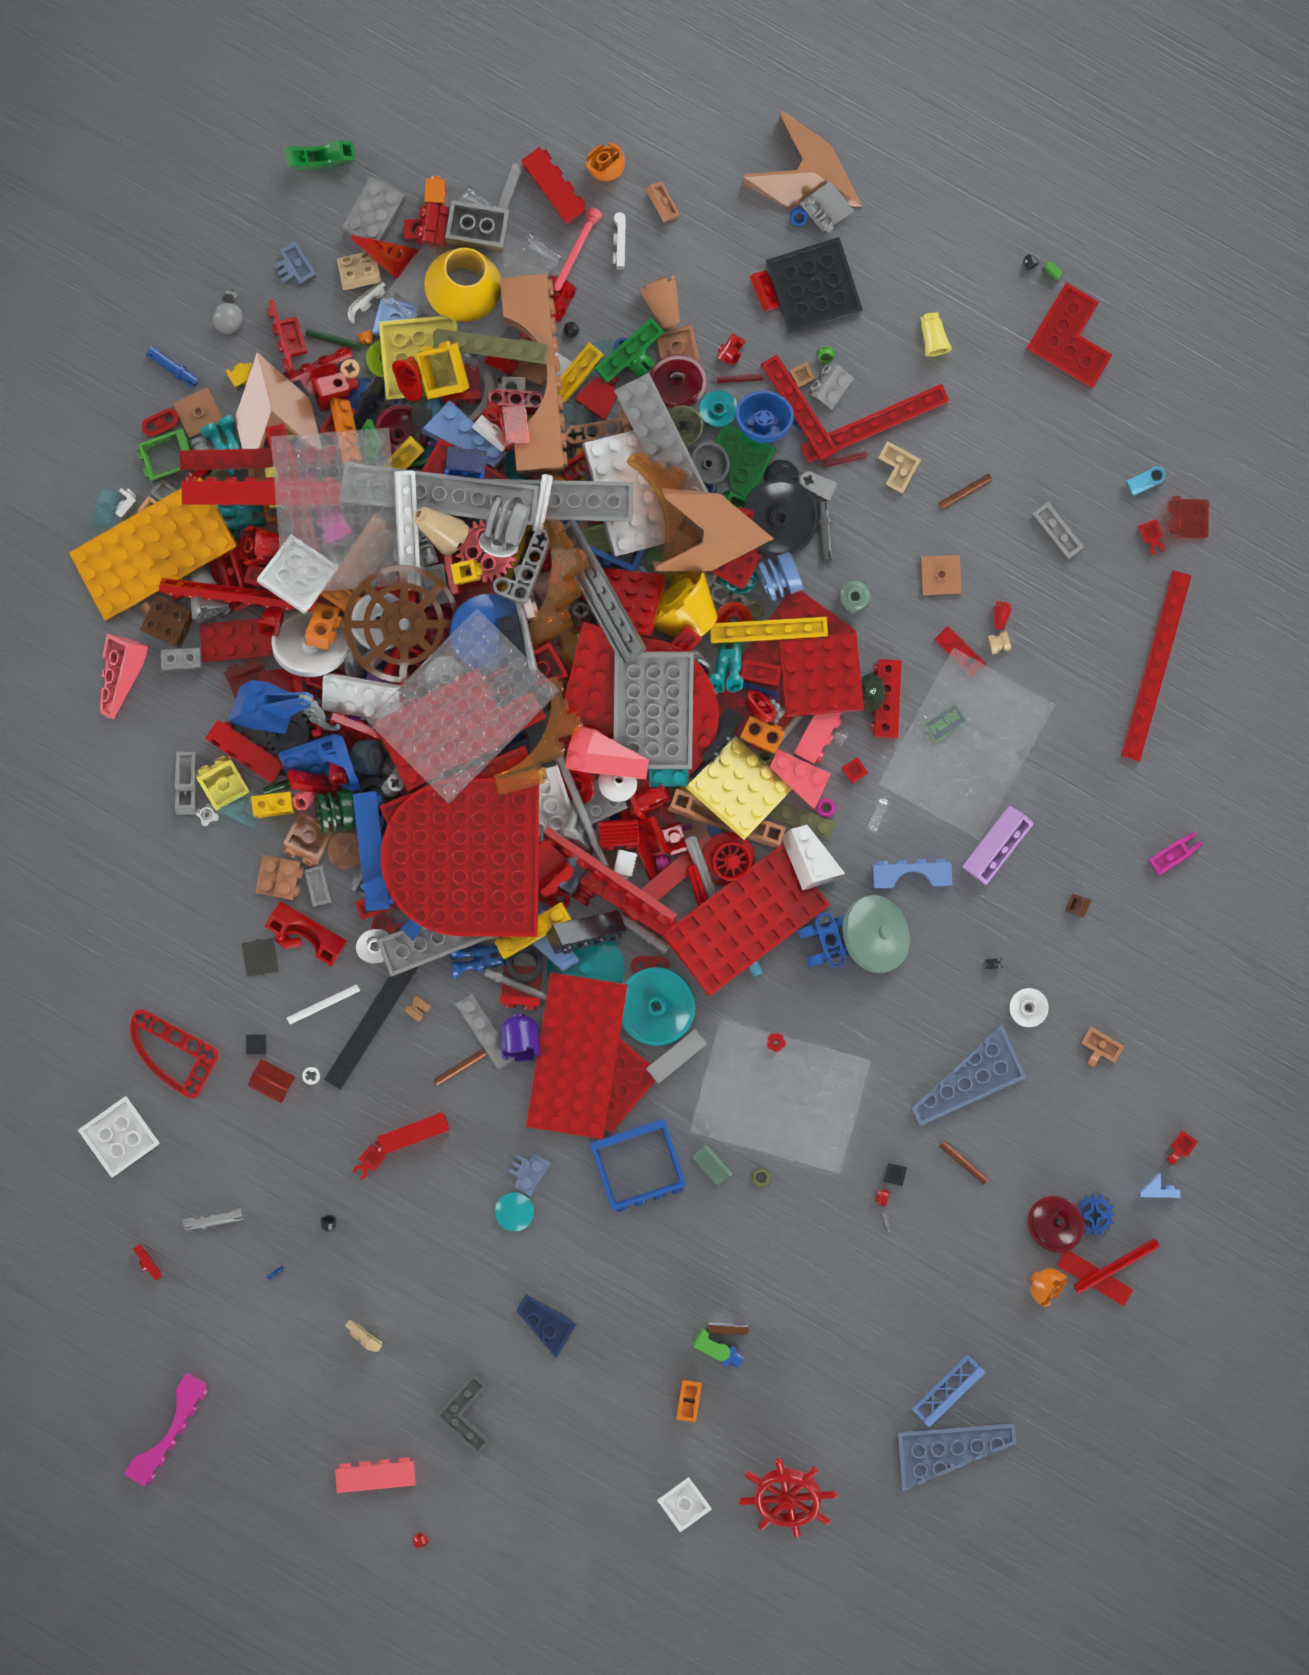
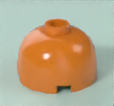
M608 143L609 145L604 147L602 144L598 145L586 157V167L597 180L603 182L614 180L621 175L625 168L624 154L621 148L614 143Z
M1046 1268L1041 1272L1036 1271L1031 1277L1032 1284L1030 1288L1033 1299L1042 1307H1048L1052 1303L1050 1299L1053 1297L1057 1298L1064 1289L1068 1276L1054 1268Z

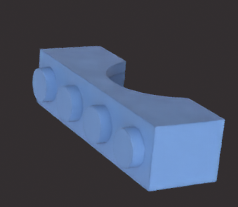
M927 859L915 860L913 864H908V860H897L896 864H888V861H876L877 865L872 866L873 889L894 888L897 879L908 872H916L927 878L931 887L952 886L951 862H947V859H935V863H927Z

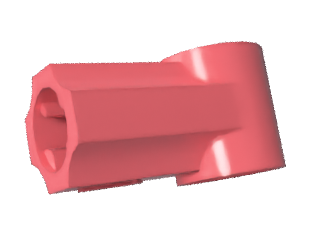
M300 790L292 800L294 807L297 810H306L312 803L316 804L317 794Z

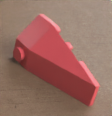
M109 633L107 634L103 650V659H106L105 670H102L105 684L101 689L100 713L110 719H114L144 664L148 646L138 641Z
M575 726L567 751L565 768L589 773L646 779L649 759L629 748L623 747L616 743L617 741L607 738L595 729Z

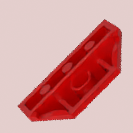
M234 537L238 547L208 563L212 577L217 585L255 589V586L244 583L249 565L242 563L245 560L240 559V542ZM236 601L228 603L234 612L251 606Z

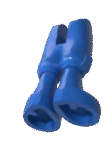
M476 943L470 949H461L450 954L451 960L466 957L474 958L466 962H451L453 978H459L461 973L466 970L472 969L473 971L481 972L487 968L506 965L505 959L503 957L490 958V954L500 953L496 945H479Z

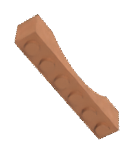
M675 789L672 792V801L668 803L667 811L726 832H735L693 794L679 789ZM763 820L746 839L776 849L781 845L786 827Z

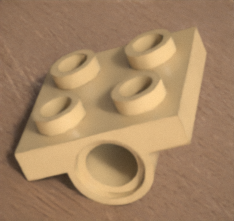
M366 252L337 259L343 290L381 282L378 264Z

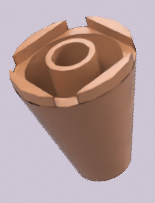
M671 275L672 279L670 280L666 276L646 283V288L644 289L642 285L638 287L662 328H666L667 331L677 328V323H680L675 275Z

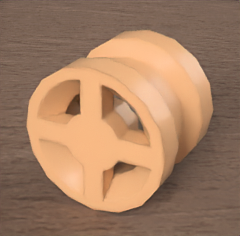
M345 360L341 365V373L344 374L345 379L348 380L354 377L357 379L360 376L361 369L355 360Z

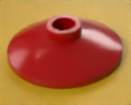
M728 602L722 605L716 612L717 620L715 623L732 622L730 620L732 616L737 617L738 620L736 622L753 621L749 608L739 602Z
M569 769L583 804L589 802L594 795V784L590 775L587 772ZM562 775L568 797L571 801H573L568 786Z

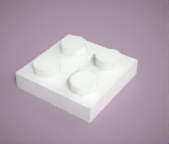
M687 1477L657 1499L680 1532L712 1510L690 1477Z

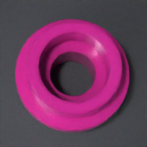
M823 798L818 801L816 811L821 817H830L835 812L836 807L831 799ZM824 804H827L829 806V811H823L822 806Z
M666 854L656 856L658 870L663 871L671 864V859Z

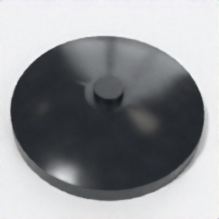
M784 478L766 480L757 485L744 501L742 508L753 510V521L774 538L757 547L758 550L768 555L778 556L786 552H790L792 555L802 550L812 540L817 530L819 514L815 499L803 485L793 480Z

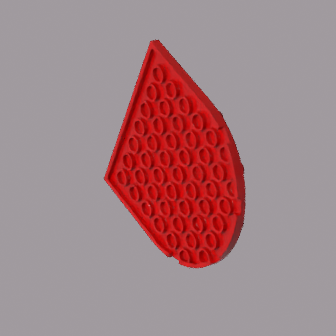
M587 622L582 623L552 743V748L560 746L562 754L566 758L575 726L595 729L607 738L614 740V649L602 627ZM639 635L646 647L644 652H684L681 648L671 643ZM695 659L693 665L692 769H688V776L704 761L701 759V756L715 740L719 719L715 690L707 673ZM649 769L647 770L646 779L636 778V790L638 793L658 788L649 787ZM587 772L592 781L598 780L600 774ZM615 779L617 783H622L621 779Z
M447 779L429 784L409 796L391 817L381 846L383 878L392 899L402 912L418 925L444 935L538 937L540 779Z

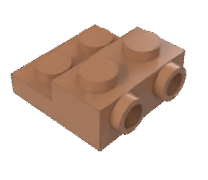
M299 812L283 843L282 850L285 851L284 853L288 857L295 858L297 856L301 858L302 862L308 866L318 865L333 833L329 827L328 834H322L317 819Z
M263 855L255 893L294 901L300 892V886L297 884L298 879L302 878L304 867L301 866L302 863Z

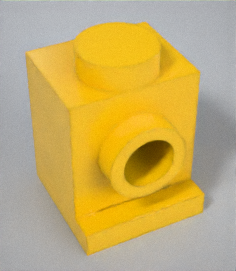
M252 362L249 364L239 363L233 367L232 372L229 369L226 370L236 390L246 385L253 365Z
M472 559L451 564L455 584L462 585L481 579L480 575L483 574V568L481 563H477V560ZM471 568L472 574L468 576L467 570Z

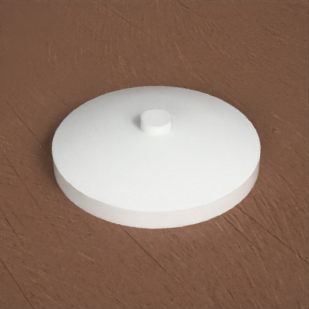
M298 610L287 615L284 618L279 637L272 636V650L276 661L288 672L304 677L321 676L335 670L344 662L349 653L344 636L343 622L341 627L337 628L335 643H331L329 650L306 645L305 632L314 611L304 614Z

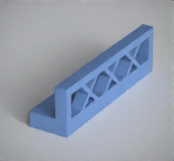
M967 1354L912 1410L930 1427L986 1372ZM968 1360L975 1369L970 1374H962V1365ZM951 1376H959V1385L956 1388L948 1387V1379ZM937 1390H945V1399L943 1401H934V1393ZM922 1404H931V1412L925 1417L918 1408Z

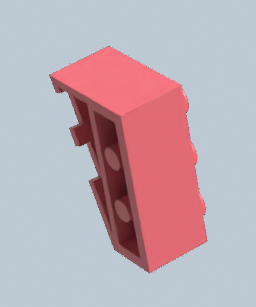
M779 749L769 767L812 810L815 809L831 775Z

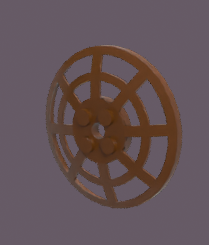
M402 564L378 569L365 577L353 590L347 602L343 622L347 646L359 665L370 674L390 682H413L424 678L425 672L414 676H407V667L426 659L428 656L432 660L441 657L435 649L442 638L443 629L450 627L452 620H444L441 607L435 599L441 589L447 595L453 613L458 609L453 595H451L444 582L423 568ZM399 571L400 583L389 585L379 592L370 585L373 580L384 574ZM407 571L422 574L432 579L436 584L430 591H427L419 585L408 583ZM400 589V601L390 604L383 597L391 591ZM408 589L418 591L425 596L418 605L408 600ZM364 590L372 597L366 608L364 620H352L355 603ZM376 603H378L384 609L380 620H370L372 610ZM430 603L433 604L436 610L438 620H427L423 610ZM405 618L408 620L409 625L406 629L402 630L399 627V622ZM351 628L364 629L366 641L372 649L365 658L360 655L355 646ZM370 628H380L385 638L378 646L372 639ZM427 628H438L436 637L432 645H430L424 639ZM419 644L425 651L417 657L408 659L409 647ZM451 644L444 656L451 655L453 651ZM390 645L400 647V659L392 658L383 653V651ZM377 657H380L388 663L400 665L399 677L384 674L369 664Z

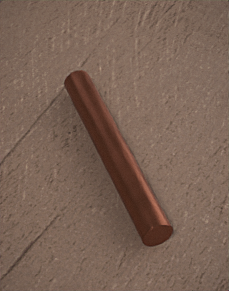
M986 474L939 502L940 507L944 509L992 481L990 474Z
M484 1048L436 1077L434 1081L437 1086L485 1057L487 1053Z
M943 1141L939 1146L983 1185L989 1180L948 1143Z

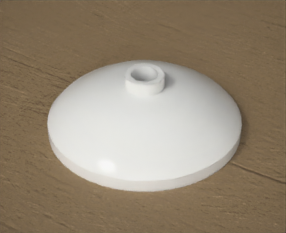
M390 593L383 596L390 604L400 601L399 598ZM369 594L362 597L354 606L352 620H364L366 608L372 599ZM376 603L372 610L370 620H375L377 616L381 617L384 611L378 603ZM405 618L399 622V627L402 630L406 629L409 625L408 620ZM351 628L355 638L363 646L371 649L366 641L364 629ZM370 628L372 639L378 646L385 638L380 628ZM390 645L385 650L391 649L395 646Z

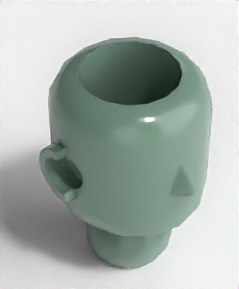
M861 579L849 581L837 590L840 593V602L844 608L848 609L847 612L855 614V611H860L868 605L870 591L865 584L866 581Z

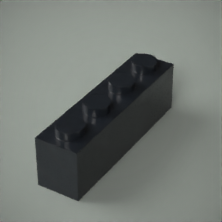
M617 910L554 924L546 933V936L555 954H568L577 949L585 950L594 945L599 947L607 942H619L622 940V936L626 933L627 928Z

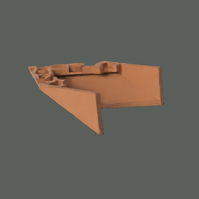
M781 110L779 121L785 124L803 160L797 170L745 174L743 184L785 208L792 210L795 207H802L800 202L831 181L851 207H862L832 145Z
M257 352L235 416L242 449L262 448L266 438L265 428L282 423L308 447H323L310 398ZM255 468L247 469L249 477L253 476Z
M662 488L664 497L702 528L704 532L702 543L665 562L653 561L655 571H712L774 538L721 494Z

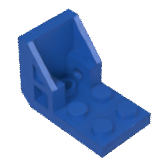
M332 734L278 753L286 775L290 769L312 774L327 772L329 778L331 762L345 768L347 773V782L339 786L351 791L361 789L343 736Z

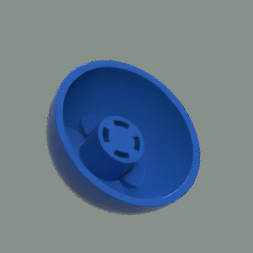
M757 391L746 395L741 399L736 408V420L739 429L747 438L758 443H771L781 439L789 431L793 422V409L789 402L779 394L769 391Z

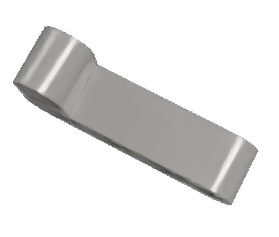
M539 529L534 532L515 581L505 577H499L494 581L493 588L497 595L520 604H525L529 601L551 545V537L546 530ZM544 535L546 541H542L540 547L543 551L538 548L540 542L537 538H542ZM533 553L540 554V559L537 562L530 561V556ZM527 571L533 573V577L530 580L523 579V574ZM500 583H506L508 584L507 590L500 592L497 589L498 585ZM523 589L526 591L525 597L517 598L516 592Z

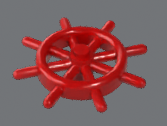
M777 1458L775 1460L777 1469L766 1473L762 1477L751 1471L745 1473L747 1479L757 1484L755 1496L740 1498L738 1503L742 1506L756 1505L758 1512L764 1517L758 1524L760 1530L773 1523L778 1526L791 1527L793 1536L799 1538L801 1535L799 1526L809 1523L814 1518L825 1525L831 1523L829 1517L819 1512L822 1499L837 1498L838 1492H821L818 1483L813 1479L818 1473V1467L813 1466L807 1473L799 1470L784 1468L783 1460ZM780 1482L781 1489L774 1486L773 1484ZM803 1487H804L809 1493H799V1492H800V1491L803 1489ZM767 1490L774 1495L764 1496L763 1493ZM813 1500L811 1506H808L807 1504L802 1502ZM777 1503V1505L774 1508H772L768 1504ZM795 1507L798 1508V1509H800V1510L803 1511V1512L796 1513V1512H795ZM783 1509H784V1510H787L788 1514H787V1513H782L781 1511H782Z

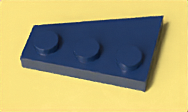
M528 1294L525 1295L516 1310L556 1358L576 1324Z

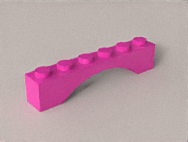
M190 1372L185 1374L176 1389V1413L168 1433L155 1447L136 1455L124 1472V1475L143 1487L146 1483L151 1484L156 1476L154 1473L156 1467H161L167 1458L164 1454L168 1449L172 1450L177 1440L174 1438L177 1433L182 1434L186 1428L187 1423L185 1420L188 1416L192 1417L198 1407L195 1404L198 1399L203 1400L208 1390L206 1387L208 1384Z

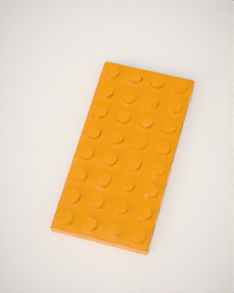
M180 488L72 550L69 554L104 621H108L159 592V584L162 578L180 580L238 547L217 505H182Z

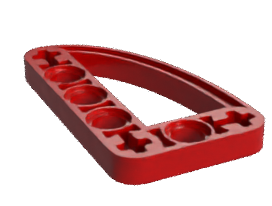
M140 1009L133 1013L130 1021V1035L133 1045L143 1062L158 1078L180 1094L188 1098L197 1097L219 1058L218 1049L146 1010ZM144 1013L146 1019L151 1020V1017L154 1018L150 1023L149 1029L146 1028L148 1023L143 1021L138 1023L137 1015ZM156 1022H162L164 1025V1030L161 1033H156L153 1029V1025ZM139 1027L198 1058L184 1085L169 1076L150 1057L141 1042ZM173 1031L180 1032V1041L173 1042L170 1035ZM189 1041H197L198 1049L196 1051L188 1049ZM202 1044L206 1046L204 1050L211 1051L212 1049L214 1051V1059L210 1058L207 1060V1055L201 1053V1056L197 1055L202 1049ZM199 1066L206 1069V1075L203 1078L196 1076L195 1071ZM193 1076V1078L202 1081L201 1085L196 1083L195 1090L197 1091L190 1095L188 1094L187 1086H192L194 1083L193 1080H190Z

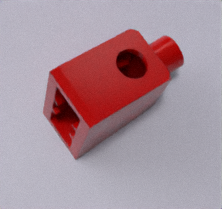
M343 373L313 380L314 398L320 412L331 408L329 401L333 397L350 400V391L359 388L356 377L346 380Z
M596 376L575 397V402L602 421H606L617 399L613 387L619 378L615 376L606 383Z

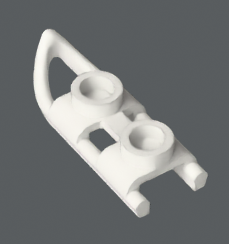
M383 281L373 284L351 304L348 310V318L352 324L355 323L354 316L358 309L362 312L366 311L371 306L370 300L374 297L379 299L385 294L383 288L385 283Z

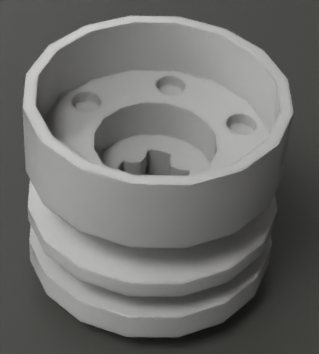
M497 497L487 517L485 536L491 538L496 530L495 539L499 540L504 532L506 533L505 542L518 546L525 532L530 507L517 503L512 511L510 510V500H506L502 507L503 498Z

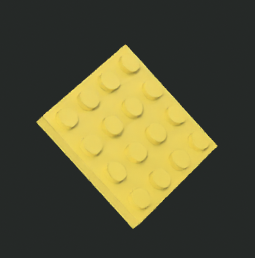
M446 316L379 322L386 400L405 398L398 388L392 370L393 362L396 360L403 361L410 356H413L417 361L416 353L422 351L421 347L434 345L436 328L458 331L457 322L454 319ZM449 351L428 355L437 387L457 383ZM421 379L420 382L423 390L422 397H424L427 395L424 388L423 380Z
M735 736L719 752L720 754L714 762H710L686 788L745 840L790 793L792 788L773 772L768 765H763L759 761L758 756Z

